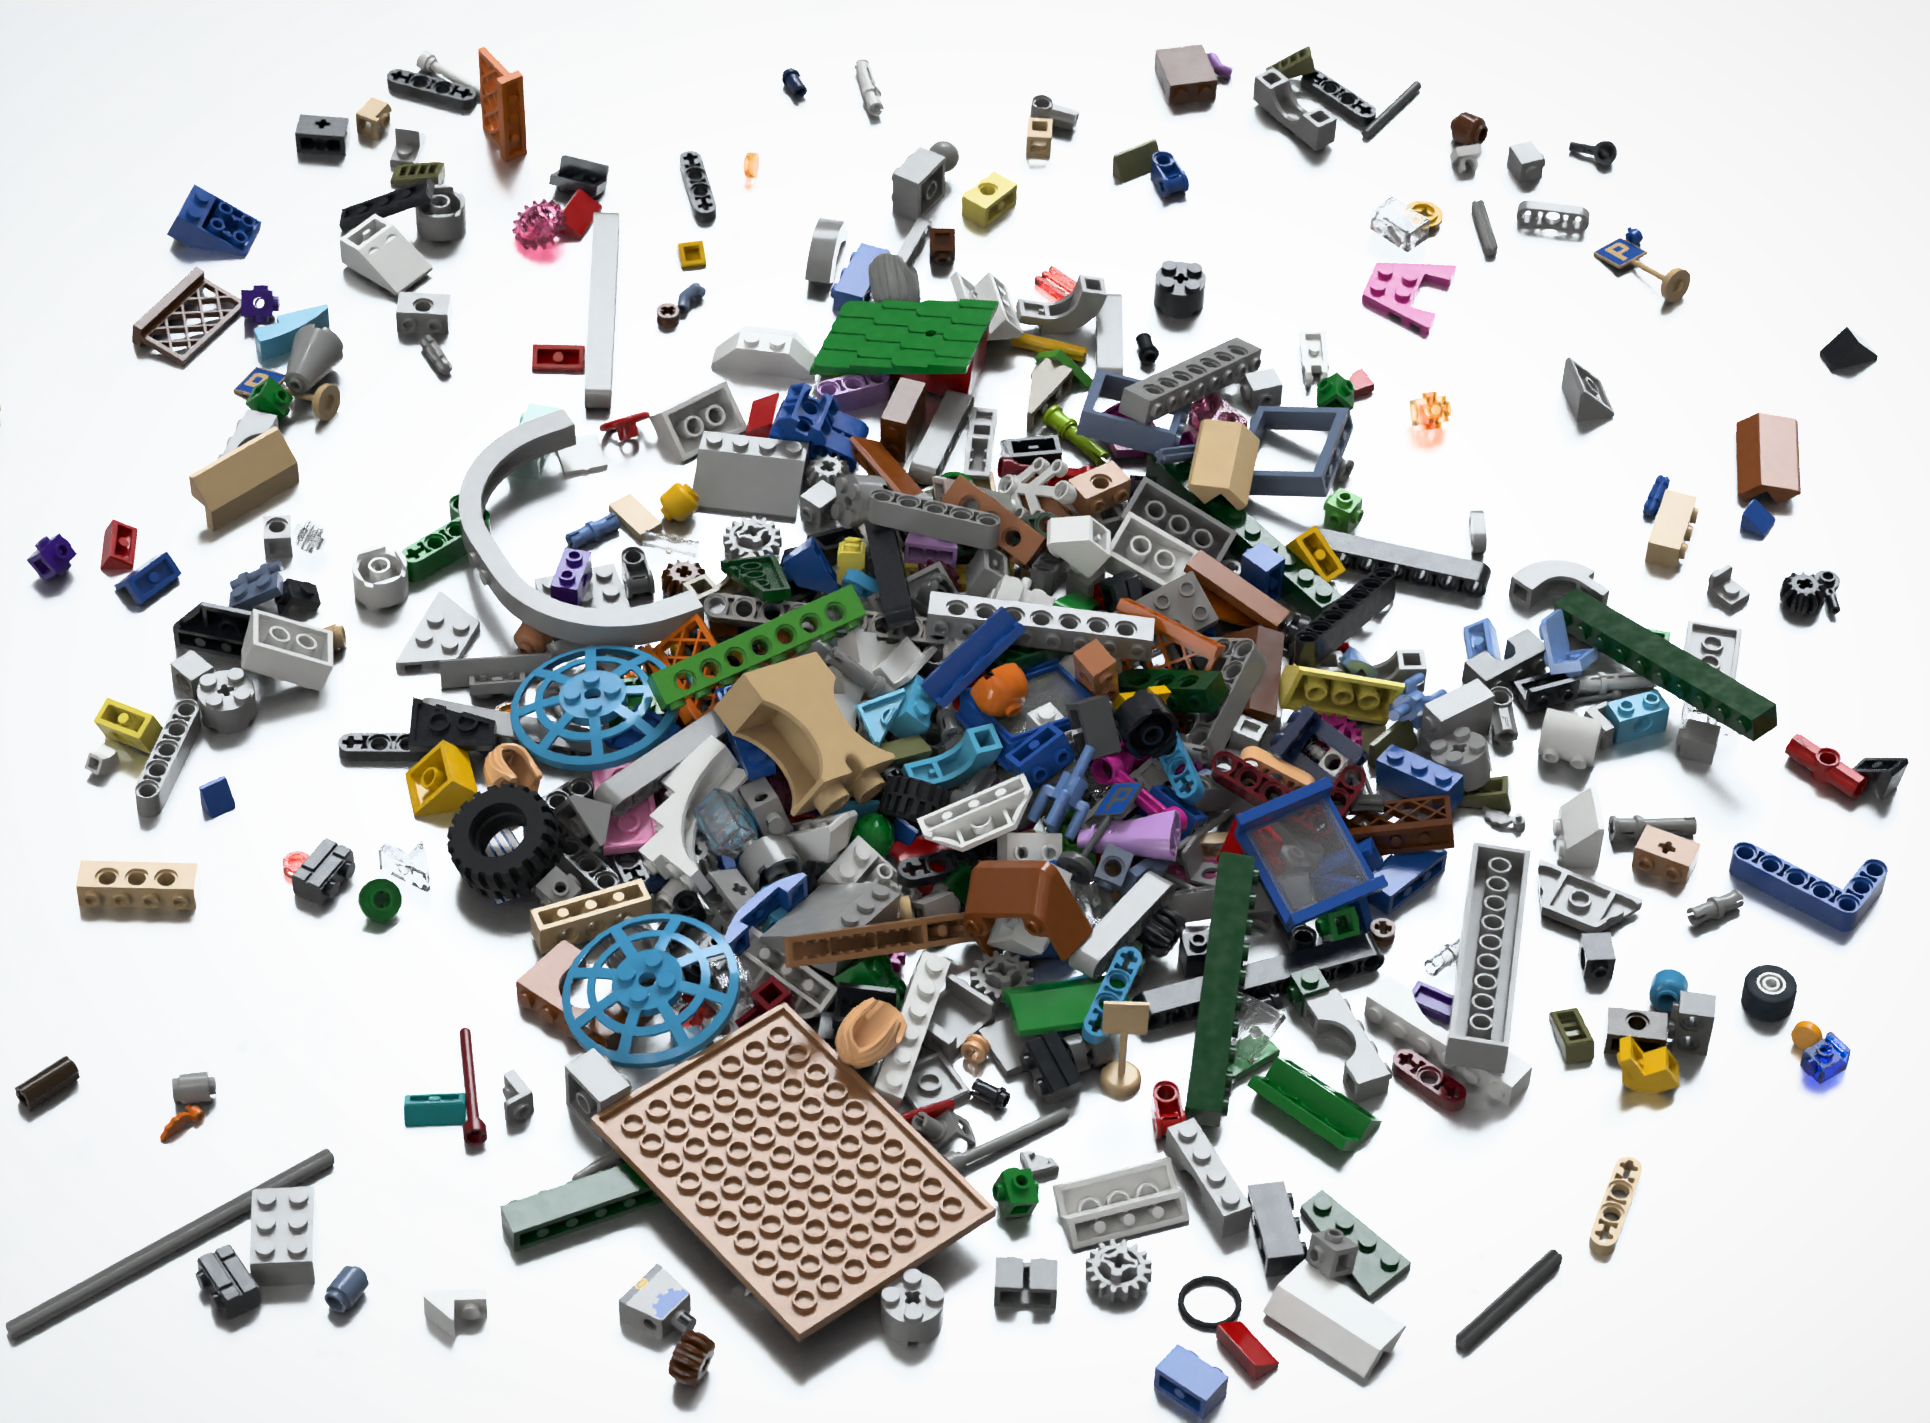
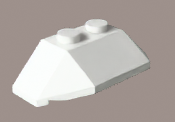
M745 325L715 347L711 369L814 380L815 375H810V368L816 355L797 331Z
M1022 773L922 816L917 821L925 839L964 852L1017 829L1033 792L1025 774Z
M853 810L792 823L793 830L785 836L788 837L805 865L807 860L828 864L836 860L840 856L838 852L847 846L858 814Z
M752 926L749 930L750 947L737 958L744 993L751 998L750 993L773 975L791 992L795 1002V1012L804 1021L820 1016L822 1012H825L837 996V986L809 965L786 968L785 953L760 942V936L763 933Z

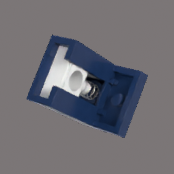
M1303 705L1299 710L1296 709L1287 720L1288 725L1282 732H1278L1270 742L1271 747L1269 748L1272 755L1309 773L1315 781L1329 776L1332 783L1335 782L1345 767L1357 765L1362 768L1370 757L1362 747L1320 718L1317 712L1308 705ZM1317 740H1319L1321 743H1323L1330 749L1329 751H1325V748H1321V745L1318 746L1314 744ZM1308 751L1310 752L1309 755L1318 759V765L1305 756ZM1332 760H1341L1339 768L1336 770L1328 769V765ZM1348 778L1345 782L1349 784L1353 778Z

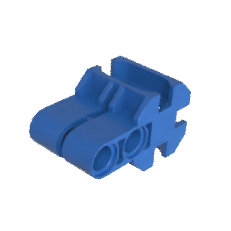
M806 383L791 385L785 400L783 399L767 438L809 443V460H816L817 455L821 457H826L827 454L830 457L839 455L840 460L847 461L849 472H853L858 462L852 456L849 438L856 436L867 439L869 427L864 422L839 411V406L832 395L824 393L822 399L818 400L809 396L813 388Z

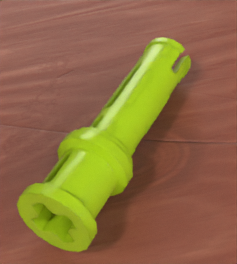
M1054 405L1045 412L1042 419L1043 423L1047 427L1051 426L1056 430L1057 435L1061 439H1068L1097 466L1107 463L1102 457L1109 460L1110 454L1091 438L1077 435V421L1074 418H1068L1059 405Z

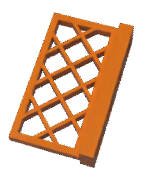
M481 47L478 49L482 128L500 145L501 158L505 162H509L527 154L523 74L519 70L510 73L485 47Z
M1120 598L1116 607L1118 609L1116 614L1155 618L1154 632L1157 635L1159 645L1152 647V651L1161 648L1166 663L1153 668L1151 660L1150 662L1145 661L1148 669L1168 667L1169 670H1174L1173 664L1185 660L1188 669L1194 670L1190 658L1201 655L1209 659L1204 671H1212L1218 657L1222 656L1226 646L1130 598ZM1163 637L1169 639L1170 641L1164 642ZM1177 643L1181 646L1184 657L1171 661L1166 646ZM1187 649L1195 653L1189 654ZM1121 658V662L1125 661L1127 667L1122 665L1123 672L1126 668H1133L1130 659Z
M696 613L658 645L652 647L650 644H647L641 651L651 654L669 667L691 657L683 656L686 644L694 645L691 655L693 656L700 653L702 645L713 647L718 643L702 617ZM698 625L697 638H688L690 630ZM673 644H678L675 656H667L665 651ZM648 663L653 673L660 671L658 668ZM704 668L703 675L705 677H715L714 675H710L712 671L711 668ZM680 678L676 680L679 688L683 690L690 688L689 683L685 679ZM715 692L700 700H697L696 697L686 700L687 705L680 708L679 716L685 726L690 725L718 704ZM703 700H712L710 708L701 713L700 709Z

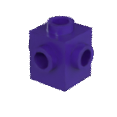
M253 285V290H241L242 317L253 318V322H269V318H275V312L280 311V297L275 296V291L269 290V285ZM264 300V305L258 308V302Z
M60 533L51 538L46 535L34 545L36 550L26 561L45 581L56 574L62 575L72 566L70 561L77 553L72 548L70 542L63 538Z

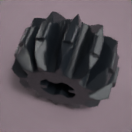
M1802 571L1798 575L1792 572L1789 577H1785L1784 581H1782L1779 600L1782 601L1783 608H1791L1792 614L1799 612L1804 616L1807 612L1814 615L1824 605L1827 594L1826 586L1823 585V579H1815L1814 573L1806 575Z
M1167 906L1159 908L1152 915L1151 919L1147 921L1139 937V941L1144 945L1145 951L1151 955L1154 954L1158 958L1166 956L1178 942L1180 934H1183V930L1186 928L1185 918L1180 916L1179 912Z

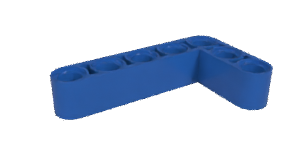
M1742 841L1736 843L1732 849L1729 873L1734 878L1836 930L1848 932L1858 925L1882 894L1888 874V866L1882 860L1868 859L1860 866L1845 887L1841 889L1750 842Z

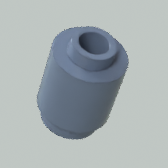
M344 1266L326 1288L324 1296L326 1304L337 1312H344L346 1309H350L369 1286L366 1272L358 1266Z

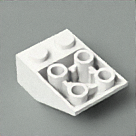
M376 214L339 239L341 263L397 296L399 292L405 291L433 270L431 264L394 224Z
M859 835L817 879L816 885L817 889L821 884L878 883L900 893V898L910 895L911 901H914L922 895L917 888H906L900 885L896 879L897 870Z

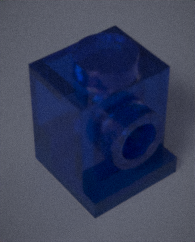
M1830 1031L1826 1034L1825 1038L1803 1050L1800 1066L1807 1075L1812 1076L1819 1084H1822L1847 1069L1851 1049Z

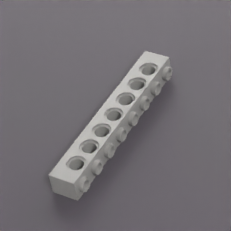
M1238 337L1232 338L1124 388L1118 412L1146 425L1243 379L1246 373L1258 371L1261 365L1260 356L1262 348Z
M936 591L930 592L925 633L927 635L967 639L1002 606L1026 629L1011 645L1076 652L1094 639H1097L1112 657L1150 662L1155 618Z

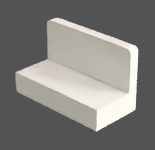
M906 636L899 641L873 672L876 675L883 676L886 679V683L896 690L909 682L938 649L933 645L921 653Z

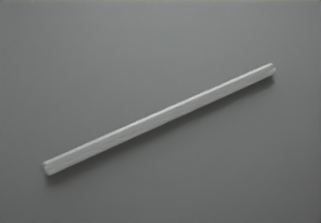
M324 1148L5 1323L7 1333L12 1339L23 1335L251 1210L252 1189L293 1187L335 1163L333 1153L329 1148Z

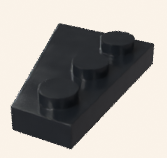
M413 697L408 742L410 752H430L442 740L464 751H493L495 749L497 731L495 720L467 712L458 713L448 710L446 706L439 704L435 706L423 703L422 699Z

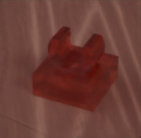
M685 993L681 996L688 1004L695 997ZM704 1001L689 1024L691 1026H701L704 1017L709 1019L716 1016L718 1011ZM688 1005L683 1006V1007L680 1009L679 1014H680L686 1007H688Z

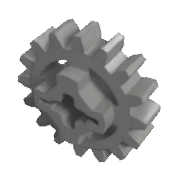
M743 516L740 523L733 520L732 527L726 526L725 534H723L724 552L730 553V559L740 558L752 552L756 556L779 555L780 548L782 547L780 528H775V522L767 524L765 517L759 521L756 520V516H752L751 520H747Z
M996 950L993 953V957L983 954L982 961H974V968L970 970V986L981 994L989 996L995 1002V1007H998L1000 1003H1004L1008 1008L1010 1006L1002 1000V989L1034 985V970L1029 968L1028 960L1020 962L1019 954L1010 957L1009 951H1005L1004 955H999Z
M1110 1239L1109 1246L1100 1242L1098 1244V1251L1091 1249L1089 1258L1085 1260V1280L1090 1281L1089 1288L1091 1290L1099 1288L1098 1296L1103 1297L1105 1294H1109L1110 1301L1113 1302L1116 1296H1121L1123 1302L1127 1301V1295L1129 1294L1138 1298L1139 1289L1147 1291L1148 1282L1152 1280V1260L1147 1259L1148 1252L1146 1250L1138 1252L1139 1244L1137 1243L1131 1247L1127 1246L1126 1239H1123L1121 1244H1116L1114 1239Z

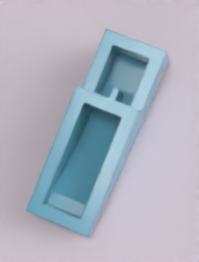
M327 304L276 316L277 323L254 328L256 349L261 361L275 358L291 352L295 334L302 326L315 324L314 327L329 328L330 321Z

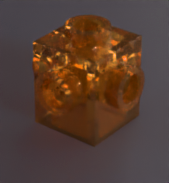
M1437 391L1421 393L1422 398L1409 400L1412 426L1425 425L1426 430L1441 428V423L1449 422V416H1451L1452 411L1451 404L1447 401L1446 395L1438 396Z

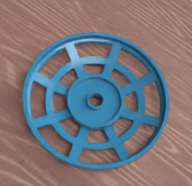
M588 646L560 654L533 670L515 692L510 711L513 733L518 743L532 757L556 768L574 771H593L617 767L631 762L660 744L672 729L673 723L677 721L680 709L672 712L670 708L667 709L661 722L655 728L642 719L651 706L653 693L647 683L649 677L639 666L647 662L659 670L667 666L651 654L625 646ZM617 654L634 657V659L627 661L617 657L596 655ZM580 657H585V658L578 659V660L572 661V662H570V663H567V664L561 666L560 668L556 669L555 671H550V669H552V668H554V667H556V666H558V665H560V664H562V663H564V662H567V661H570V660H573V659H576V658H580ZM599 662L621 665L612 672L597 670V663ZM585 664V672L572 678L562 674L572 668ZM632 671L640 678L643 685L626 686L621 677ZM537 678L544 679L537 690L534 702L518 708L520 699ZM552 682L562 685L559 695L543 699L547 688ZM628 695H643L642 702L635 712L626 707ZM560 705L563 715L554 724L546 716L543 709ZM534 712L536 713L539 723L548 731L539 744L534 742L525 733L519 718ZM618 716L625 720L617 726L601 731V725L616 719ZM572 722L581 726H589L590 732H574L565 728ZM632 727L637 728L645 735L640 741L626 748L604 754L602 740L618 736ZM558 737L576 742H591L592 756H570L556 753L549 749Z
M659 913L642 915L611 926L597 935L578 954L567 973L563 986L562 1006L564 1017L571 1034L586 1051L595 1048L602 1057H608L612 1065L622 1068H658L674 1064L692 1056L706 1047L721 1033L736 1009L740 995L741 977L737 960L730 945L721 934L709 925L695 918L679 914ZM668 922L664 930L643 931L629 936L624 932V930L647 923ZM681 924L689 925L708 933L718 944L701 949L691 939L676 933ZM611 937L615 939L616 943L601 954L593 967L579 968L589 954L601 943ZM659 938L654 949L637 952L632 942L642 939ZM671 940L687 947L692 953L676 959L667 953L666 950ZM619 949L623 951L626 959L619 964L617 969L602 968L609 957ZM725 955L729 968L727 994L710 988L711 971L707 959ZM699 962L701 969L700 985L686 982L682 969ZM573 979H588L586 994L590 1008L575 1019L570 1002L571 985ZM597 979L612 980L613 992L597 1002L595 993ZM647 979L656 980L655 983L649 987L641 986V984ZM682 994L695 996L688 1007L676 1016L671 1007L677 1003ZM705 999L722 1005L710 1024L699 1034L689 1039L682 1024L687 1022L699 1010ZM618 1003L623 1010L628 1012L625 1024L611 1019L604 1011ZM661 1014L665 1021L652 1026L637 1027L640 1016ZM597 1018L606 1028L622 1034L618 1051L607 1049L594 1042L583 1032L582 1028ZM671 1031L678 1044L676 1047L656 1053L630 1054L634 1037H650Z

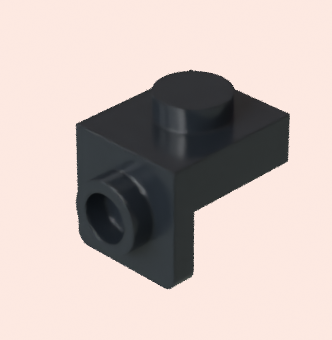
M286 578L284 581L283 594L274 598L279 615L283 616L287 614L291 606L317 611L321 605L318 589L315 584Z

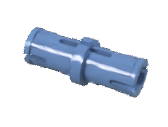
M610 513L594 522L590 520L580 529L565 534L566 543L570 549H576L591 541L596 542L601 539V536L619 529V519L614 513Z

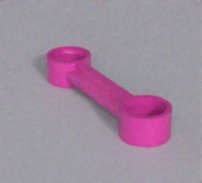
M1114 753L1094 759L1091 764L1092 776L1099 784L1136 782L1124 772L1122 759ZM1104 760L1112 767V777L1107 776L1103 770ZM1144 788L1141 790L1134 801L1135 804L1148 815L1177 810L1180 815L1181 834L1186 830L1188 820L1182 809L1176 806L1166 808Z

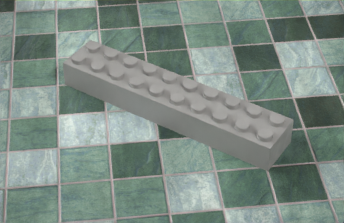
M1473 842L1444 1064L1499 1073L1505 1072L1510 1044L1531 850Z

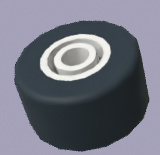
M1766 964L1751 969L1745 977L1741 994V1002L1744 1009L1751 1016L1763 1021L1771 1022L1787 1017L1795 1003L1797 994L1796 980L1786 969L1776 965Z

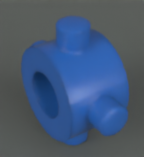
M1628 227L1625 239L1640 247V242L1643 240L1641 231L1637 228L1632 229Z

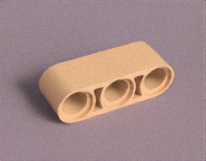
M1248 746L1241 751L1239 758L1244 761H1255L1258 765L1254 767L1269 776L1275 773L1280 774L1283 778L1277 781L1293 791L1297 787H1304L1315 782V779L1309 773L1259 747ZM1244 779L1254 785L1256 784L1252 779Z

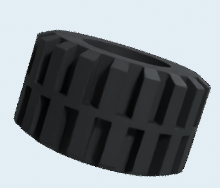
M891 776L887 778L877 812L887 817L891 823H894L896 818H902L922 833L917 819L948 806L951 793L940 786L907 776Z

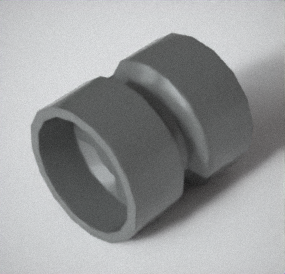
M1095 1026L1092 1031L1097 1033L1101 1026ZM1078 1033L1061 1038L1079 1073L1089 1070L1091 1064L1094 1067H1098L1113 1061V1048L1109 1036L1105 1042L1096 1045L1088 1043Z

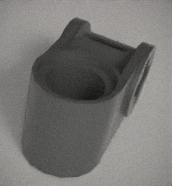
M637 546L626 547L621 552V576L627 598H632L635 594L647 592L655 594L654 577L649 568L644 550Z

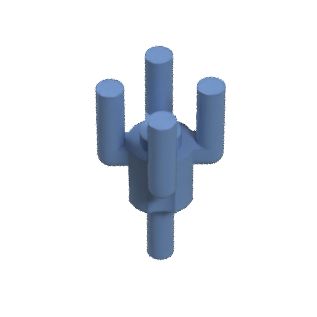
M1417 673L1403 682L1405 683L1404 693L1398 696L1392 704H1389L1390 712L1388 717L1391 721L1399 720L1404 722L1411 720L1412 727L1419 729L1421 728L1424 704L1446 694L1447 691L1440 689L1431 695L1425 696L1421 691L1417 690V686L1425 681V676L1422 673Z
M1085 745L1072 773L1063 771L1056 787L1050 784L1042 786L1027 816L1028 820L1037 823L1050 798L1054 803L1044 822L1048 826L1046 832L1058 833L1069 810H1075L1063 835L1065 838L1074 841L1090 809V805L1081 800L1088 786V782L1083 780L1082 777L1096 751L1094 747Z

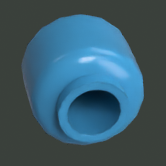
M1674 969L1658 971L1650 983V1002L1657 1010L1671 1013L1672 1003L1678 1002L1680 991H1689L1688 980L1680 971Z

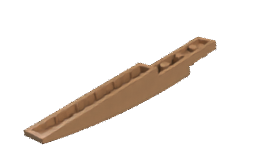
M965 912L783 937L786 968L929 949L930 947L973 942L975 939L965 927Z

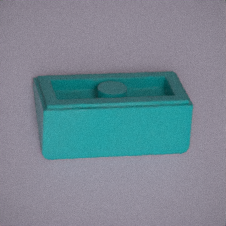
M464 1092L409 1094L404 1096V1124L406 1127L463 1125L466 1122V1099Z

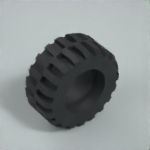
M502 784L501 788H498L497 785L487 787L488 791L475 793L473 795L474 798L470 802L465 801L460 806L461 812L459 814L455 813L451 821L454 826L449 827L447 838L450 840L447 843V850L451 856L450 859L466 883L471 888H474L477 893L483 896L489 895L493 899H501L502 896H505L506 899L517 898L516 894L522 893L524 896L532 892L531 889L555 867V863L561 861L563 853L560 849L564 847L563 829L547 802L535 790H529L528 787L523 785H517L515 788L513 784ZM512 826L527 827L523 840L513 851L499 857L485 856L487 845L497 833Z

